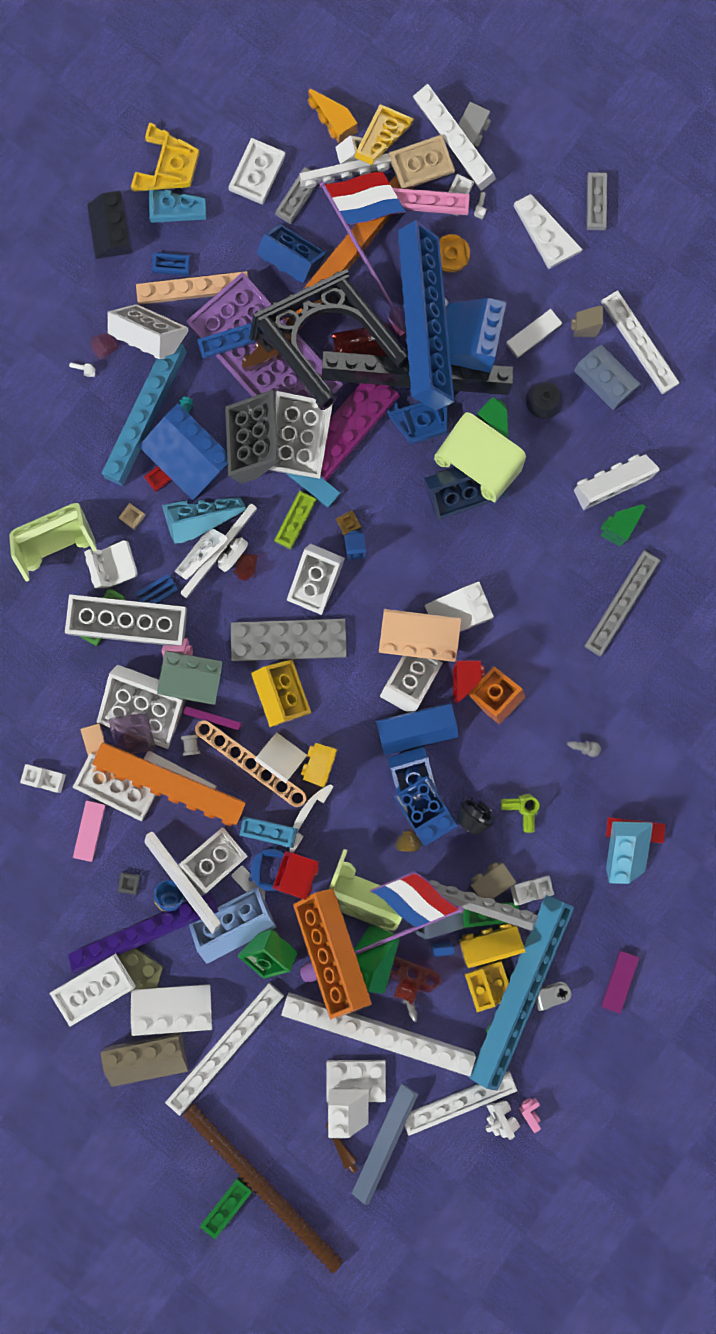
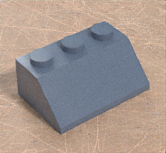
M602 344L587 354L574 370L612 410L618 407L641 385Z

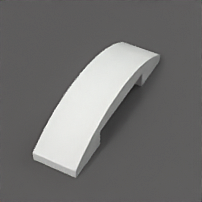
M330 784L318 791L300 811L293 828H297L294 848H290L291 853L295 852L304 837L298 830L316 800L324 803L333 789V785Z

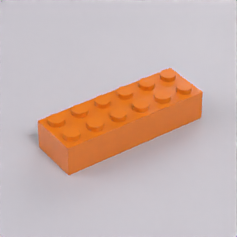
M334 889L315 892L308 896L306 900L302 899L293 904L330 1020L371 1005L369 993L367 992Z

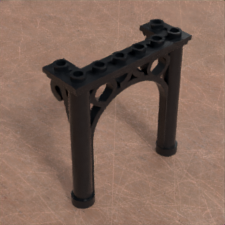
M347 269L336 272L333 276L322 279L311 287H305L302 291L291 294L280 302H274L263 310L256 311L252 318L249 339L255 342L260 340L262 347L267 352L275 349L315 398L316 404L321 410L329 408L336 401V396L300 352L296 342L298 330L312 317L325 313L349 315L358 320L367 329L398 369H403L409 364L408 350H405L349 281L350 276ZM302 308V311L300 312V315L298 316V314H297L295 311H297V310H299V309ZM285 318H291L295 324L294 326H285L280 321ZM284 334H291L290 341Z

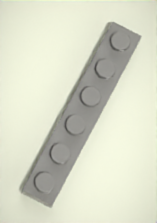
M435 880L429 881L443 897L456 906H462L464 909L531 931L537 924L538 916L528 910H518L512 905L500 904L491 898H481L475 893L463 892L454 886H444Z

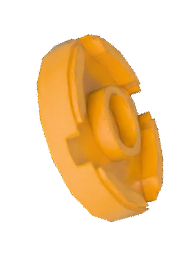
M448 234L442 236L439 239L442 270L452 273L462 270L470 258L468 243L458 235Z

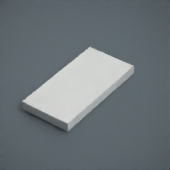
M90 753L73 788L143 821L156 795L150 793L151 789L143 786V789L133 786V781L128 779L121 781L115 778L107 781L105 773L100 771L93 773L95 765H92L96 755ZM96 773L103 774V783L96 784L94 778Z
M115 953L50 992V995L68 1025L72 1026L130 992L136 986Z

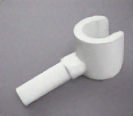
M481 192L479 203L474 213V216L483 219L487 211L486 208L482 207L485 192Z
M70 362V367L84 370V376H95V368L91 364L80 365Z

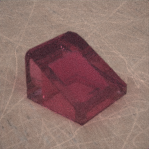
M108 332L93 337L90 343L91 348L99 359L106 357L119 348Z

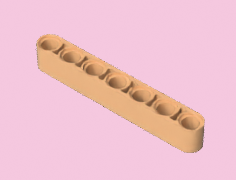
M200 721L197 723L195 731L200 738L292 806L300 807L305 804L307 796L302 789L288 780L286 782L287 790L280 792L277 789V784L282 780L272 774L270 780H264L262 772L266 768L256 762L254 769L247 767V760L250 758L255 759L256 755L211 722ZM207 724L210 728L209 733L203 735L200 731L201 726ZM220 735L225 738L223 746L216 744V738ZM234 747H239L241 750V754L237 758L231 755V750ZM296 792L303 795V801L299 804L295 803L292 799L293 794Z

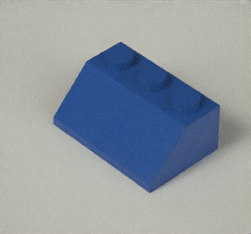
M279 224L263 235L256 254L261 256L264 261L277 266L280 271L293 276L296 281L305 283L313 276L327 253L282 224Z

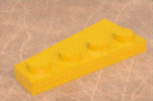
M380 104L354 158L372 165L413 124L414 119Z

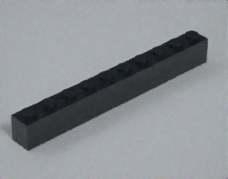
M323 351L322 380L411 387L409 364L403 369H398L387 356ZM451 364L453 391L509 395L513 384V367L493 365L492 371L489 373Z

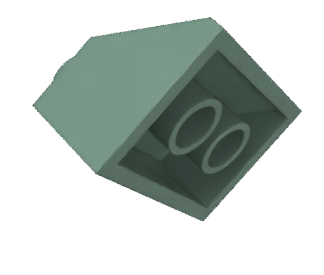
M165 651L157 694L215 705L222 661Z

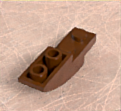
M289 318L285 325L294 326L295 322ZM284 334L290 341L291 334ZM259 340L252 354L248 353L243 358L242 369L245 372L256 370L276 361L282 356L275 349L270 352L265 351Z

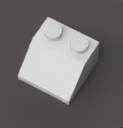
M329 1090V1138H349L368 1125V1090Z

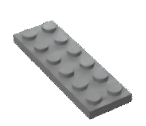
M345 619L231 623L232 661L346 658Z

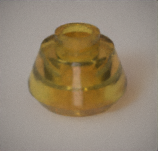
M402 831V835H398L395 848L397 851L404 852L419 851L421 844L418 836L414 835V831Z

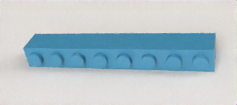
M180 344L174 354L168 355L163 359H156L101 473L106 479L121 486L124 485L141 450L138 446L147 437L187 354L184 345Z

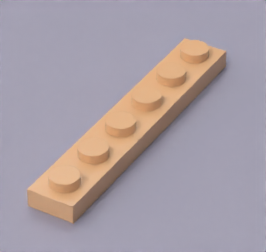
M242 272L136 284L138 304L215 296Z

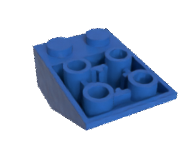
M427 776L394 796L423 846L428 845L457 827V824Z

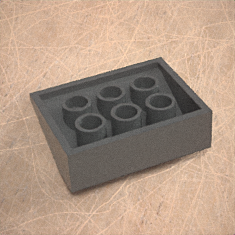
M274 390L225 407L228 476L241 484L258 479L279 461Z

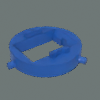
M272 845V849L261 851L253 859L251 864L252 877L248 878L249 881L253 880L258 887L266 891H276V889L272 888L273 884L260 881L263 856L281 858L284 856V852L276 849V845Z

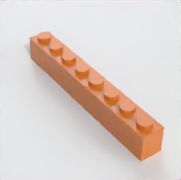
M105 742L101 743L92 765L97 766L96 770L107 774L108 771L114 773L116 779L133 781L132 785L141 789H143V786L151 789L150 793L154 795L168 796L167 800L178 804L179 801L185 803L186 808L197 811V809L204 811L203 815L212 819L216 816L222 819L221 822L231 827L233 824H238L247 803Z

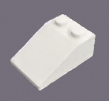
M309 544L304 549L287 601L322 615L345 558Z
M480 582L461 588L424 605L427 613L430 615L461 618L460 632L487 622L494 617Z
M402 656L380 697L408 713L415 712L443 662L436 659Z
M222 827L179 863L178 866L198 893L203 896L248 856Z

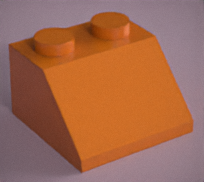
M495 666L468 693L475 703L499 725L525 698L523 689Z

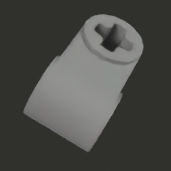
M565 982L541 986L535 1001L537 1010H546L569 1001L571 990ZM560 988H563L564 990L563 996H560L559 994Z

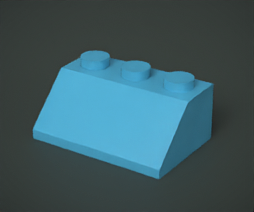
M612 823L606 865L609 883L629 884L645 872L653 827L652 823Z

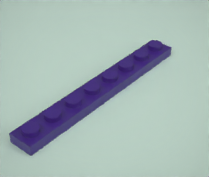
M211 892L201 896L214 914L219 912ZM187 902L177 910L164 912L68 954L71 971L74 974L97 965L115 953L118 956L201 920V918L190 903Z

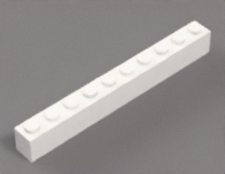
M288 992L281 1016L467 1076L471 1075L476 1059L475 1053L355 1013H349L330 1020L324 1003Z

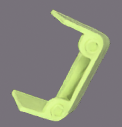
M78 503L70 504L14 529L9 535L11 557L25 581H29V571L37 570L40 567L43 557L76 543L78 547L83 548L91 546L93 552L97 551L95 538Z
M344 849L329 889H334L341 912L386 930H396L402 917L382 898L371 892L372 889L381 885L355 876V867L349 862H344L347 850Z

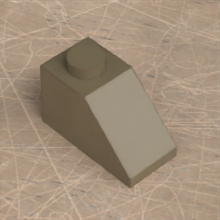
M596 306L576 313L574 319H571V330H574V337H596L603 325V306Z

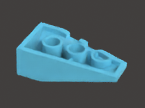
M241 498L217 499L212 503L198 500V503L195 504L179 501L162 505L174 543H184L192 540L246 510V506Z

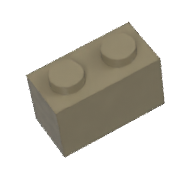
M495 861L487 867V872L484 874L480 872L472 877L470 885L478 897L494 899L515 884L516 881L502 862L497 863Z

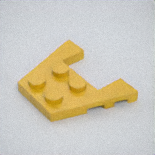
M149 123L145 135L146 142L163 146L155 175L135 172L131 184L132 191L191 187L199 158V150L181 139L177 140L170 136L167 131L156 128V125L153 123Z

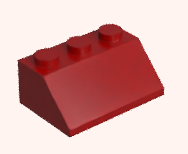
M456 661L453 665V703L460 702L485 676V667L481 666V661Z

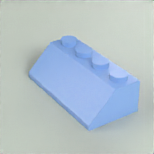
M258 887L218 907L219 912L215 913V915L221 922V925L215 933L212 934L202 919L189 924L197 952L206 964L250 942L258 933L276 928L273 917Z

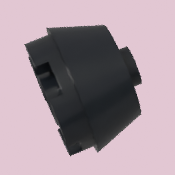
M536 383L526 394V406L530 413L537 418H551L558 414L562 408L563 395L560 389L552 383Z
M467 797L465 801L461 802L457 821L467 832L480 835L494 825L493 821L496 819V816L491 815L493 810L484 802L479 801V803L472 801V797Z

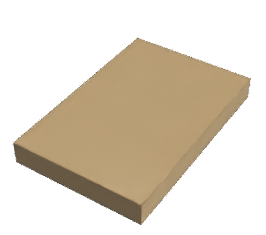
M443 135L389 152V157L401 189H408L449 175L455 171Z

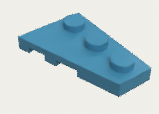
M166 189L165 191L149 190L151 223L207 219L206 200L204 198L187 194L178 195Z

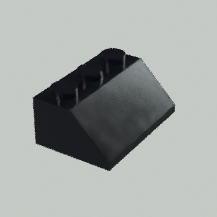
M121 190L100 194L87 204L95 258L101 259L132 254L125 200Z

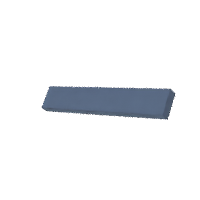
M401 1084L351 1193L363 1204L369 1205L418 1097V1094L406 1085Z

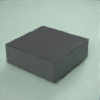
M121 872L117 892L137 895L141 875Z

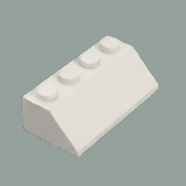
M137 304L108 311V334L114 336L117 340L127 342L130 346L141 349L143 352H148L158 359L174 354L188 333V327Z
M646 454L641 457L635 455L629 458V462L622 465L620 462L612 466V470L606 473L604 470L594 475L595 478L589 481L587 478L579 481L574 492L582 509L586 510L652 479L660 471L658 466Z
M210 984L131 990L132 1036L212 1030Z

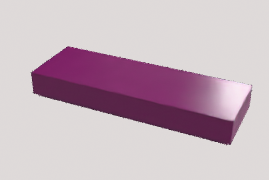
M185 706L183 712L186 715L232 729L241 730L242 727L240 722Z
M619 950L601 1007L621 1014L639 957Z

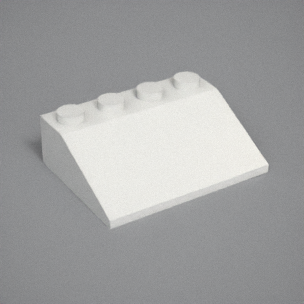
M276 391L279 461L269 470L320 479L332 405L325 410H321L314 398Z
M116 665L109 673L97 723L168 749L183 712L186 699L157 694L158 679Z

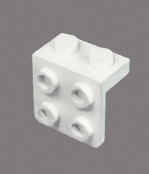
M121 541L103 550L93 552L92 549L84 552L86 563L91 573V581L95 588L108 589L135 578L138 574L128 541Z

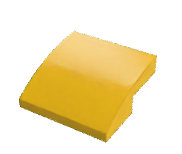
M501 960L465 974L477 1012L496 1007L497 1004L501 1003L503 994L509 984Z

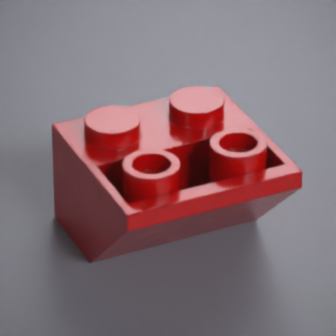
M285 851L272 888L306 900L307 896L311 894V884L313 878L318 873L319 862Z

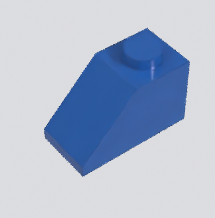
M350 531L348 535H344L347 561L365 559L366 547L363 533Z

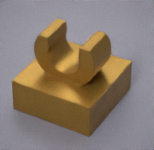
M353 510L336 518V522L343 535H348V532L361 528Z

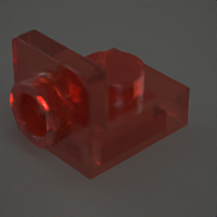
M242 553L237 559L234 574L238 576L239 580L249 581V578L254 579L258 556Z

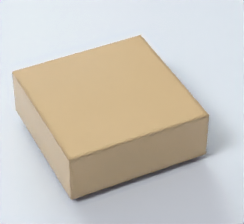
M129 503L119 516V519L135 530L146 515Z

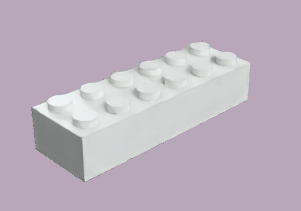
M69 595L65 633L74 636L182 646L185 637L188 609L181 606Z

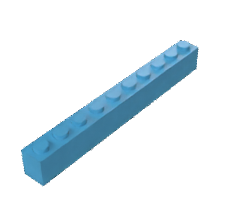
M548 895L545 896L541 903V908L537 915V924L526 939L525 953H521L518 958L516 968L510 977L508 987L503 994L499 1008L495 1012L494 1020L488 1029L486 1039L480 1048L478 1058L469 1077L489 1090L498 1091L574 910L573 906Z

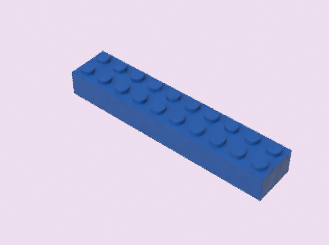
M415 220L398 230L399 258L401 261L403 284L402 292L404 296L403 307L405 310L406 342L408 345L409 376L411 382L410 392L413 398L436 411L454 402L440 242L437 235Z

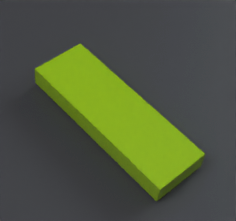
M299 490L274 542L292 550L317 500L316 498Z

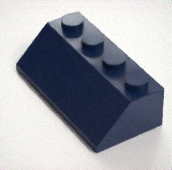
M457 467L424 478L437 520L493 502L482 496L481 484ZM508 489L503 492L498 500L509 497Z

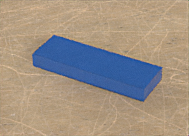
M251 323L197 339L202 358H209L257 343V341L249 339Z

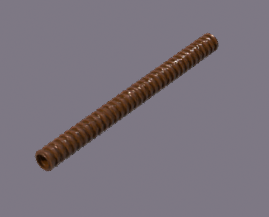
M196 1104L191 1105L183 1114V1118H187V1123H191V1127H195V1131L200 1132L201 1137H205L204 1140L209 1142L208 1145H212V1149L217 1150L218 1155H222L221 1158L226 1160L225 1163H229L230 1168H234V1172L239 1173L238 1176L243 1178V1182H247L248 1187H252V1191H256L255 1194L257 1196L260 1195V1200H264V1204H268V1208L273 1209L274 1214H278V1219L281 1218V1222L286 1223V1227H290L291 1232H295L294 1235L299 1237V1241H303L304 1246H308L307 1249L309 1251L312 1250V1254L316 1255V1259H320V1263L325 1264V1268H329L330 1273L336 1272L343 1263V1259L338 1258V1253H334V1249H330V1245L325 1244L326 1241L324 1239L321 1240V1236L317 1235V1231H313V1227L308 1226L307 1221L304 1222V1218L299 1216V1212H295L294 1207L291 1208L290 1203H286L287 1200L285 1198L282 1199V1194H278V1190H274V1186L269 1185L270 1182L268 1180L265 1181V1177L261 1176L260 1171H256V1167H252L251 1162H247V1158L244 1159V1154H240V1150L235 1149V1145H231L230 1140H226L227 1137L222 1135V1131H218L217 1126H213V1122H209L210 1119L205 1117V1113H201V1109H197Z

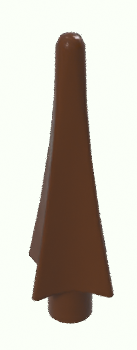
M332 1138L344 1169L349 1168L352 1174L359 1169L355 1164L357 1158L340 1138Z

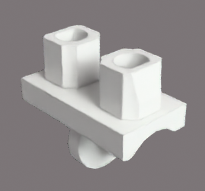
M503 1100L486 1105L491 1114L486 1117L489 1122L485 1126L486 1131H493L495 1136L501 1134L502 1138L508 1137L509 1140L514 1138V1132L520 1128V1125L514 1117L506 1119L505 1114L511 1111L509 1103Z

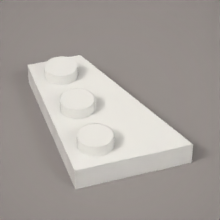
M213 528L205 532L174 572L187 580L228 538Z

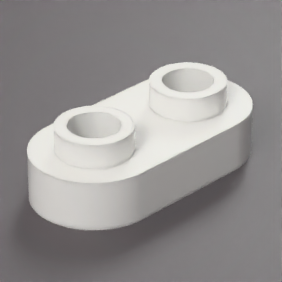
M242 537L234 538L227 552L221 554L218 558V567L224 572L228 571L244 552L248 542Z

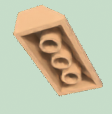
M384 609L379 653L455 662L461 618Z

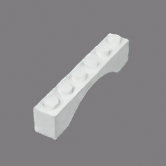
M428 84L425 85L413 98L440 135H443L448 146L482 191L496 180L494 173Z

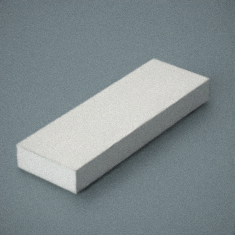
M550 309L508 340L506 345L515 357L519 358L559 328L562 322Z

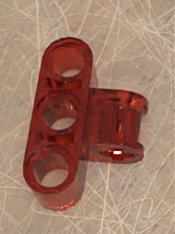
M399 957L394 958L393 964L398 967V971L394 972L391 970L389 978L398 981L393 998L403 999L412 1005L418 989L430 993L439 986L441 979L437 972ZM413 971L416 974V978H410L407 972ZM426 978L433 979L434 986L428 985Z

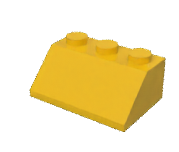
M293 659L268 665L251 673L270 727L311 714Z
M510 923L501 924L500 928L495 930L492 928L483 929L481 934L477 935L468 933L462 936L463 939H459L464 961L468 968L525 953L517 926Z

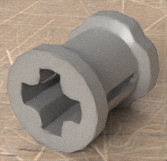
M198 735L181 737L185 751L183 756L200 754L197 746Z

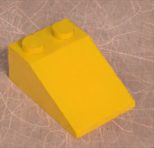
M315 743L314 746L311 745L307 754L310 757L308 765L304 764L301 775H304L303 780L326 787L338 750Z

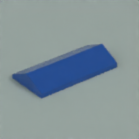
M451 703L376 721L384 756L458 737L457 724Z

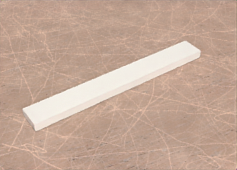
M269 982L165 1103L180 1116L283 998L284 994Z

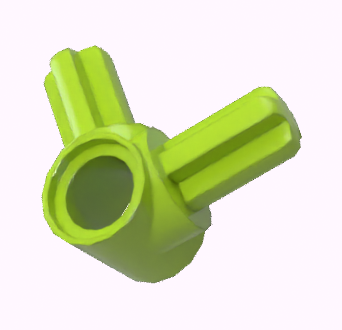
M524 794L518 796V799H501V810H519V813L523 815L524 832L531 833L535 831V815L538 814L540 805L534 796ZM533 800L532 807L525 808L526 801Z

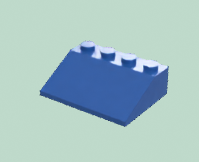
M484 298L448 304L446 317L452 365L491 373L506 307L505 301Z
M178 403L138 446L192 500L228 466L227 451Z

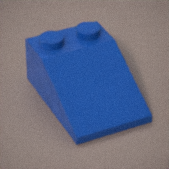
M424 747L387 758L397 794L426 776L437 792Z

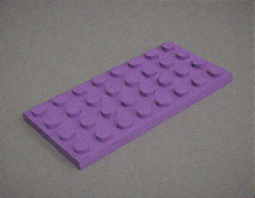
M242 272L192 315L186 323L199 338H203L249 323L252 324L253 314L260 309L263 310L271 306V303ZM284 319L280 322L285 325L287 321ZM297 334V346L300 352L321 377V359ZM257 343L215 355L252 397L274 390L275 392L280 391L314 398L282 357L262 368L245 372L242 369V360L248 353L252 354ZM323 380L333 394L343 387V384L339 381Z

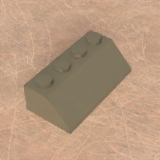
M182 1032L108 1046L100 1052L104 1073L111 1087L189 1071Z

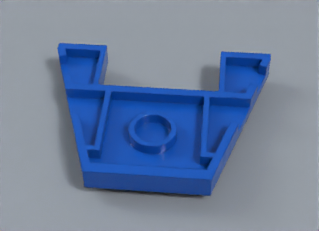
M395 401L386 411V414L411 445L447 434V406L435 411L421 402L398 409Z

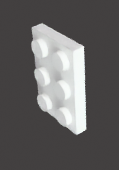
M251 138L231 180L229 191L263 205L286 156L285 152Z
M327 1060V1102L329 1090H368V1102H386L385 1060Z

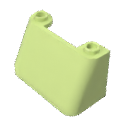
M466 412L435 454L434 460L441 467H450L453 464L481 484L482 496L495 503L522 471L526 454L509 439L473 414Z

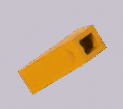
M312 89L308 90V103L312 109H316L318 112V118L321 123L327 125L332 139H336L340 144L350 135L353 136L358 132V123L348 108Z

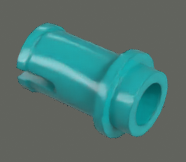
M182 397V400H179L180 406L190 414L191 407L194 406L193 399Z

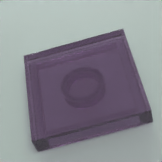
M147 712L114 717L108 720L115 747L131 754L154 751L156 749Z

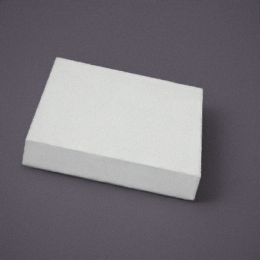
M276 732L257 755L255 761L286 783L304 761L307 754Z

